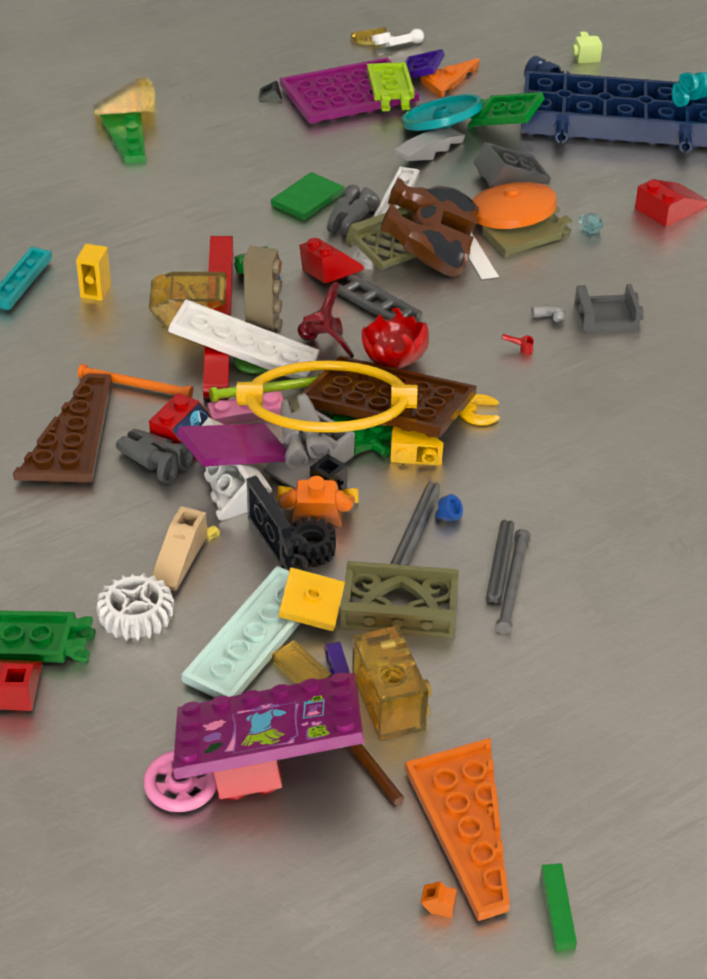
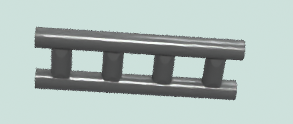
M355 274L348 276L347 280L349 283L345 286L339 284L338 294L376 316L381 314L385 320H390L395 316L387 311L393 306L399 308L404 317L414 316L417 320L422 317V311ZM361 288L367 292L359 296L353 291ZM377 297L384 302L377 306L370 302V300Z

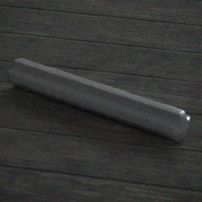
M504 519L500 522L486 596L489 603L494 602L497 604L502 598L515 525L511 520L507 521Z

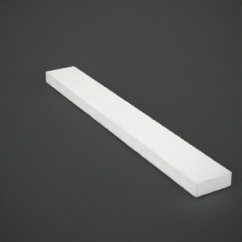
M400 166L373 217L384 214L390 206L388 204L389 195L397 177L402 179L407 186L414 187L419 178L420 170ZM381 236L379 238L388 240L389 237ZM368 241L365 242L367 245L374 246L375 244ZM378 244V248H384V246ZM357 247L352 259L363 265L365 269L373 270L375 264Z

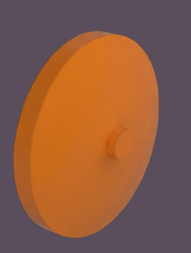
M513 182L497 185L480 192L472 199L479 207V213L476 217L477 224L495 229H513L536 224L551 216L557 208V198L554 190L546 185L533 182Z

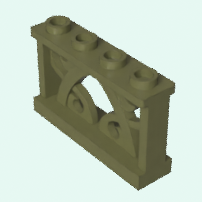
M348 561L341 604L340 629L454 638L459 570ZM355 585H362L366 592L358 590ZM402 588L411 592L418 600H414L406 606H395L382 596L392 590ZM440 591L447 592L442 597L433 598L439 595ZM351 595L361 599L360 603L351 602ZM449 602V610L439 609L438 605Z

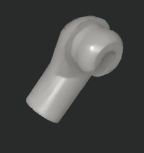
M540 305L532 306L531 308L532 318L553 316L555 322H562L566 318L564 314L566 311L562 306Z

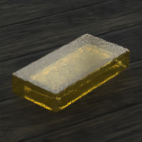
M295 640L272 653V661L297 684L302 683L306 679L314 678L319 680L332 676L324 666Z

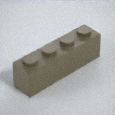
M250 245L243 259L245 322L277 334L281 332L283 320L279 318L282 310V300L279 299L282 289V280H279L282 261L278 260L277 249Z

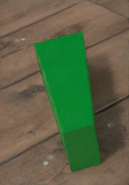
M562 863L542 865L539 881L554 950H576L577 940Z

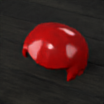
M393 308L392 310L396 314L392 319L385 320L379 314L374 322L370 323L366 328L365 326L363 327L361 334L362 344L368 357L375 364L403 369L414 364L426 352L429 345V328L427 323L416 322L414 316L404 317L399 308Z

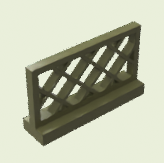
M406 208L397 209L404 218L410 219L411 210ZM385 213L352 224L345 239V243L349 247L356 245L380 270L416 258L415 255L405 251L401 243L394 242L396 238L390 233L380 231ZM381 236H387V237H390L391 240H386V239L379 238V237H381ZM368 241L375 244L374 246L367 245L365 242ZM378 244L390 247V250L378 248ZM393 249L404 251L405 254L393 252ZM378 255L388 257L389 259L382 261Z

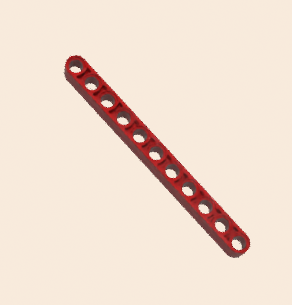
M210 236L207 307L231 316L233 236ZM205 346L203 400H211L209 395L211 387H216L217 389L229 388L230 355ZM223 398L218 400H229V398Z

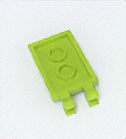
M406 62L367 64V74L374 100H381V110L390 111L389 102L394 99H400L402 110H410L409 101L414 99V88Z

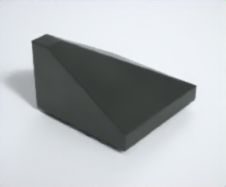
M277 81L260 88L259 101H282Z

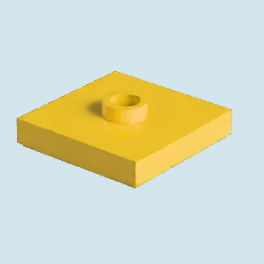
M290 567L278 617L334 631L345 582Z

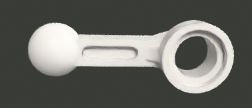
M416 28L410 34L392 37L390 32L371 37L375 45L386 43L387 47L406 42L419 44L424 40V33L421 29Z

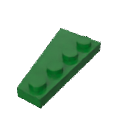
M128 111L126 113L100 114L101 122L105 125L107 133L111 135L112 142L116 144L117 151L124 163L146 162L141 112Z

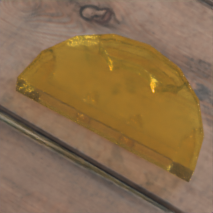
M382 27L352 32L351 40L362 45H375V42H372L371 36L387 33V29Z

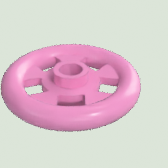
M174 750L160 755L151 762L145 772L143 785L150 801L159 808L171 812L191 811L207 803L216 792L217 785L214 772L205 774V776L200 778L192 776L176 780L172 767ZM158 774L166 775L165 783L156 782ZM195 787H198L201 791L191 797L188 793ZM167 791H170L178 796L176 799H171L164 795Z

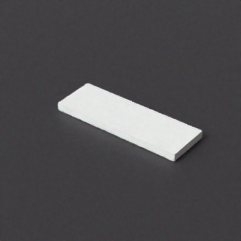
M185 299L170 323L168 332L268 370L293 363L316 361L320 350L187 299ZM311 371L285 376L291 379L307 378Z

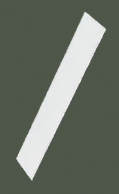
M471 232L470 236L473 237L469 259L482 280L499 277Z

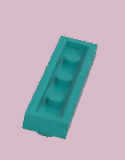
M35 247L29 248L0 282V308L10 310L52 260L51 251Z

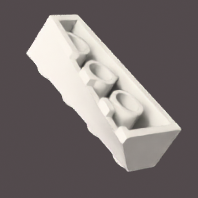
M209 417L202 426L224 424ZM255 464L205 466L206 472H204L206 481L211 484L212 492L210 494L212 501L217 504L218 511H216V514L220 521L248 513L246 478L257 475L268 493L270 494L273 491Z

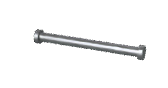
M525 529L517 530L514 535L516 543L500 619L495 624V630L504 635L512 631L511 617L526 544L530 542L531 538L530 532Z

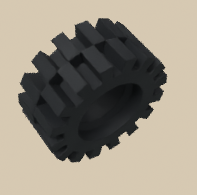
M306 517L302 518V523L297 520L294 522V526L291 525L292 533L304 536L307 541H318L315 544H308V550L302 551L299 546H294V554L303 555L308 563H311V567H316L318 562L322 566L325 564V560L328 562L332 560L336 550V531L332 528V524L329 522L325 524L324 519H320L317 522L316 517H311V521H308Z

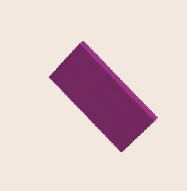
M265 423L181 426L177 431L178 437L203 467L285 462L284 456L287 449Z

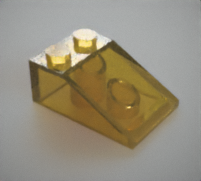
M137 78L136 82H131L93 106L95 115L156 110L152 81H149L148 78Z
M170 272L165 275L156 276L151 280L150 311L160 326L165 328L170 325L185 299L210 309L225 304V272Z

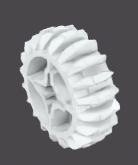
M132 572L131 577L127 578L121 575L119 581L111 579L110 586H103L102 593L98 594L96 610L101 626H104L106 632L113 633L115 638L123 635L126 641L131 637H135L139 641L142 636L150 639L152 633L160 634L162 628L168 627L169 620L173 616L174 599L172 598L169 587H166L163 580L157 581L155 575L149 578L146 577L145 573L141 576H135Z

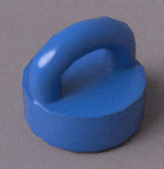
M449 494L440 498L438 510L435 513L437 519L443 518L447 522H453L462 517L463 506L457 496Z

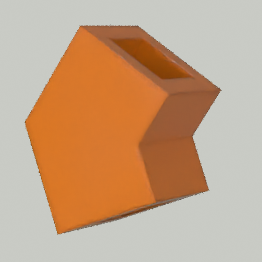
M441 881L426 884L423 887L420 903L431 914L452 918L457 889L446 887Z

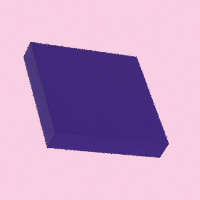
M443 49L408 56L405 62L410 78L435 74L445 56Z

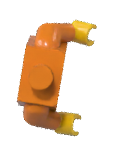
M313 476L309 480H298L295 489L278 486L276 500L280 501L283 509L291 510V525H294V522L297 520L302 523V518L307 517V520L311 521V517H316L317 522L320 519H324L325 524L329 522L332 526H342V512L350 511L354 503H359L358 488L339 490L337 482L323 480L320 476Z

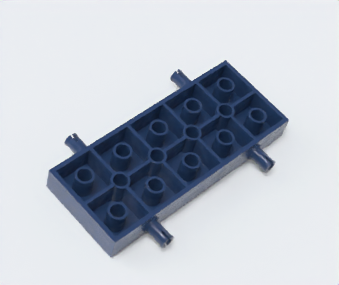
M564 70L560 73L526 71L524 93L543 92L545 99L528 123H521L520 133L555 136V140L560 143V138H562V143H565L568 137H584L591 140L597 138L609 141L623 140L631 143L647 142L649 144L679 145L681 152L684 153V148H686V153H688L693 147H707V97L697 100L689 99V103L686 106L678 107L672 100V88L674 83H677L675 81L570 74L569 71L564 73Z

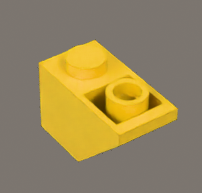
M393 426L391 462L442 465V441L436 437L426 436L424 433L407 432Z

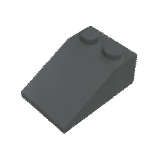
M487 142L484 143L473 162L478 169V173L486 179L487 185L490 188L513 182L541 184L551 180V177L533 155Z

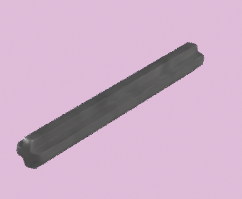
M429 481L426 484L390 564H408L440 493V484L438 482Z

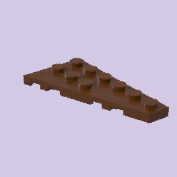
M86 374L73 391L71 400L64 403L61 407L62 412L58 417L55 416L37 439L36 447L32 452L26 454L22 466L14 470V480L93 482L112 384L111 375Z

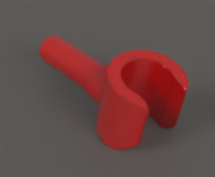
M502 334V340L520 345V351L523 354L529 355L533 353L534 340L531 336L526 335L522 338H516Z

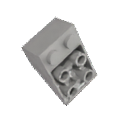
M316 411L320 422H335ZM353 431L323 433L321 437L332 443L334 450L331 455L342 463H346L354 456L355 433ZM304 443L303 445L309 458L306 466L292 469L286 465V462H273L266 465L264 472L286 486L295 489L298 480L310 479V466L318 460L310 456L306 443Z

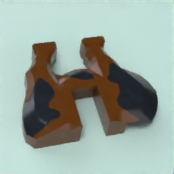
M397 177L389 195L388 204L390 206L383 217L380 231L390 233L403 245L405 251L415 255L435 270L451 277L460 276L470 255L473 237L470 234L477 223L476 217L479 213V207L466 194L456 188L435 186L429 189L423 187L414 188L407 186L402 179ZM394 205L411 210L410 219L404 218Z

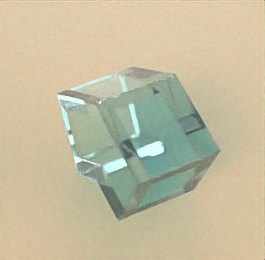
M587 213L579 216L581 230H585L587 235L599 232L604 226L598 213Z

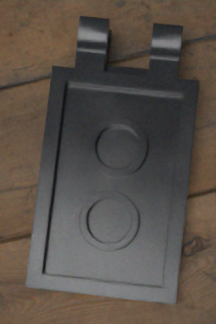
M257 475L246 478L248 519L281 568L290 571V567L293 568V566L297 565L303 571L308 570L307 559L303 555L294 554V546H299L302 551L308 550L306 538L300 534L292 533L291 524Z

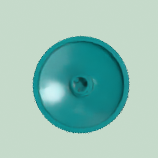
M460 94L423 103L403 114V126L405 129L416 131L450 128L452 125L458 124L477 114L483 107L481 97L475 94Z

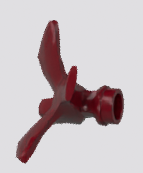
M334 282L327 292L321 309L303 317V321L298 326V334L303 340L309 341L316 339L318 334L327 333L342 346L350 358H353L352 350L341 336L343 335L340 318H334L331 313L339 289V283Z

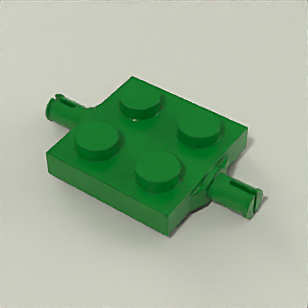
M326 411L327 414L332 416L330 419L335 422L356 420L354 417L334 415ZM377 425L353 431L355 433L354 455L363 451L375 450L382 457H385V455L387 457L391 450L383 442L392 439L393 428Z

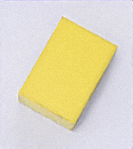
M212 525L207 528L206 539L209 541L220 535V530L216 526Z

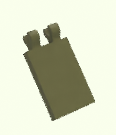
M557 206L551 216L536 224L513 229H495L483 226L482 234L506 257L562 239V234L571 232V229L566 224L572 223V220L567 215L559 219L555 215L556 212H560V208Z

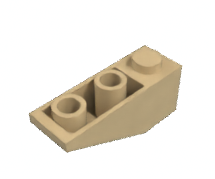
M180 506L169 525L152 576L155 575L157 581L163 580L166 587H169L171 591L176 592L207 538L206 512Z

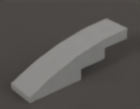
M451 128L436 129L404 142L396 147L393 153L407 161L433 160L436 152L448 151L450 144L463 143L465 135Z

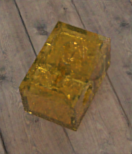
M399 626L354 635L352 673H355L357 688L380 741L426 730V720L430 716L428 697L432 695L431 686L427 679L423 680Z

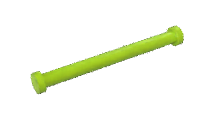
M322 373L314 377L265 383L263 385L264 393L306 388ZM211 387L209 389L211 402H218V399L237 397V387L222 389Z

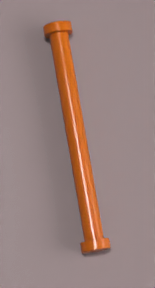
M80 364L77 372L78 378L81 379L86 374L111 375L113 383L171 395L180 393L191 398L193 396V386L189 385L182 387L89 368L86 364Z

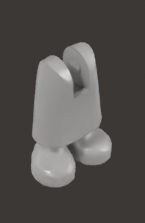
M306 393L297 395L301 410L294 412L289 399L281 402V416L320 422L318 414ZM282 427L283 441L289 446L284 456L286 465L289 468L299 469L306 466L309 462L304 443H306L310 456L315 460H320L326 454H333L332 443L321 437L323 433Z

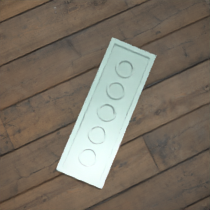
M276 566L181 674L183 683L214 698L242 694L300 625L299 622L278 617L289 574L288 570Z

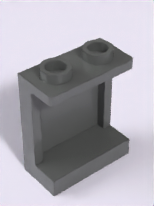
M626 284L625 294L603 296H589L586 285L576 286L574 306L583 332L639 329L640 320H643L644 310L638 303V293L634 292L632 284Z

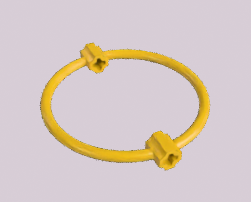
M324 360L293 363L271 369L256 377L252 382H237V405L248 406L255 415L267 422L299 431L319 433L357 431L388 422L402 413L405 408H417V385H405L399 378L387 371L354 362ZM333 370L360 373L383 380L392 386L391 408L371 417L351 421L314 422L292 419L275 414L262 407L264 402L263 385L278 377L306 371Z

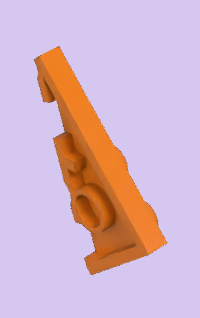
M476 58L459 64L448 65L445 68L436 70L435 74L421 76L420 82L437 96L443 98L448 89L453 90L456 85H459L467 78L469 71L473 73L479 67L480 60Z

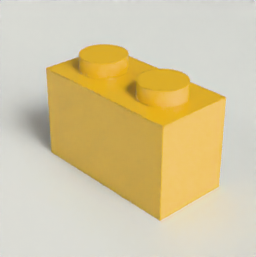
M85 244L76 259L80 297L103 301L111 286L108 247Z

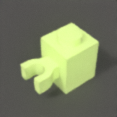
M580 32V37H576L575 44L572 45V55L575 56L578 63L600 62L603 45L599 37L589 36L588 32Z

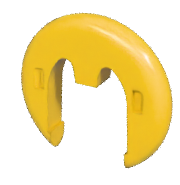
M476 394L459 415L463 420L473 425H490L497 422L500 417L498 415L476 414V405L496 406L499 402L491 396Z

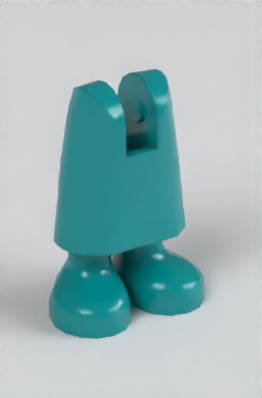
M691 72L682 73L678 78L679 82L674 83L672 88V100L678 107L686 106L689 103V99L697 100L707 97V72H697L696 74Z

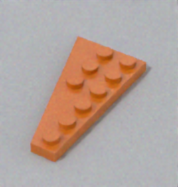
M491 738L405 762V772L477 920L481 921L509 912L510 902L504 867L503 842L501 841V824L497 789L494 780Z

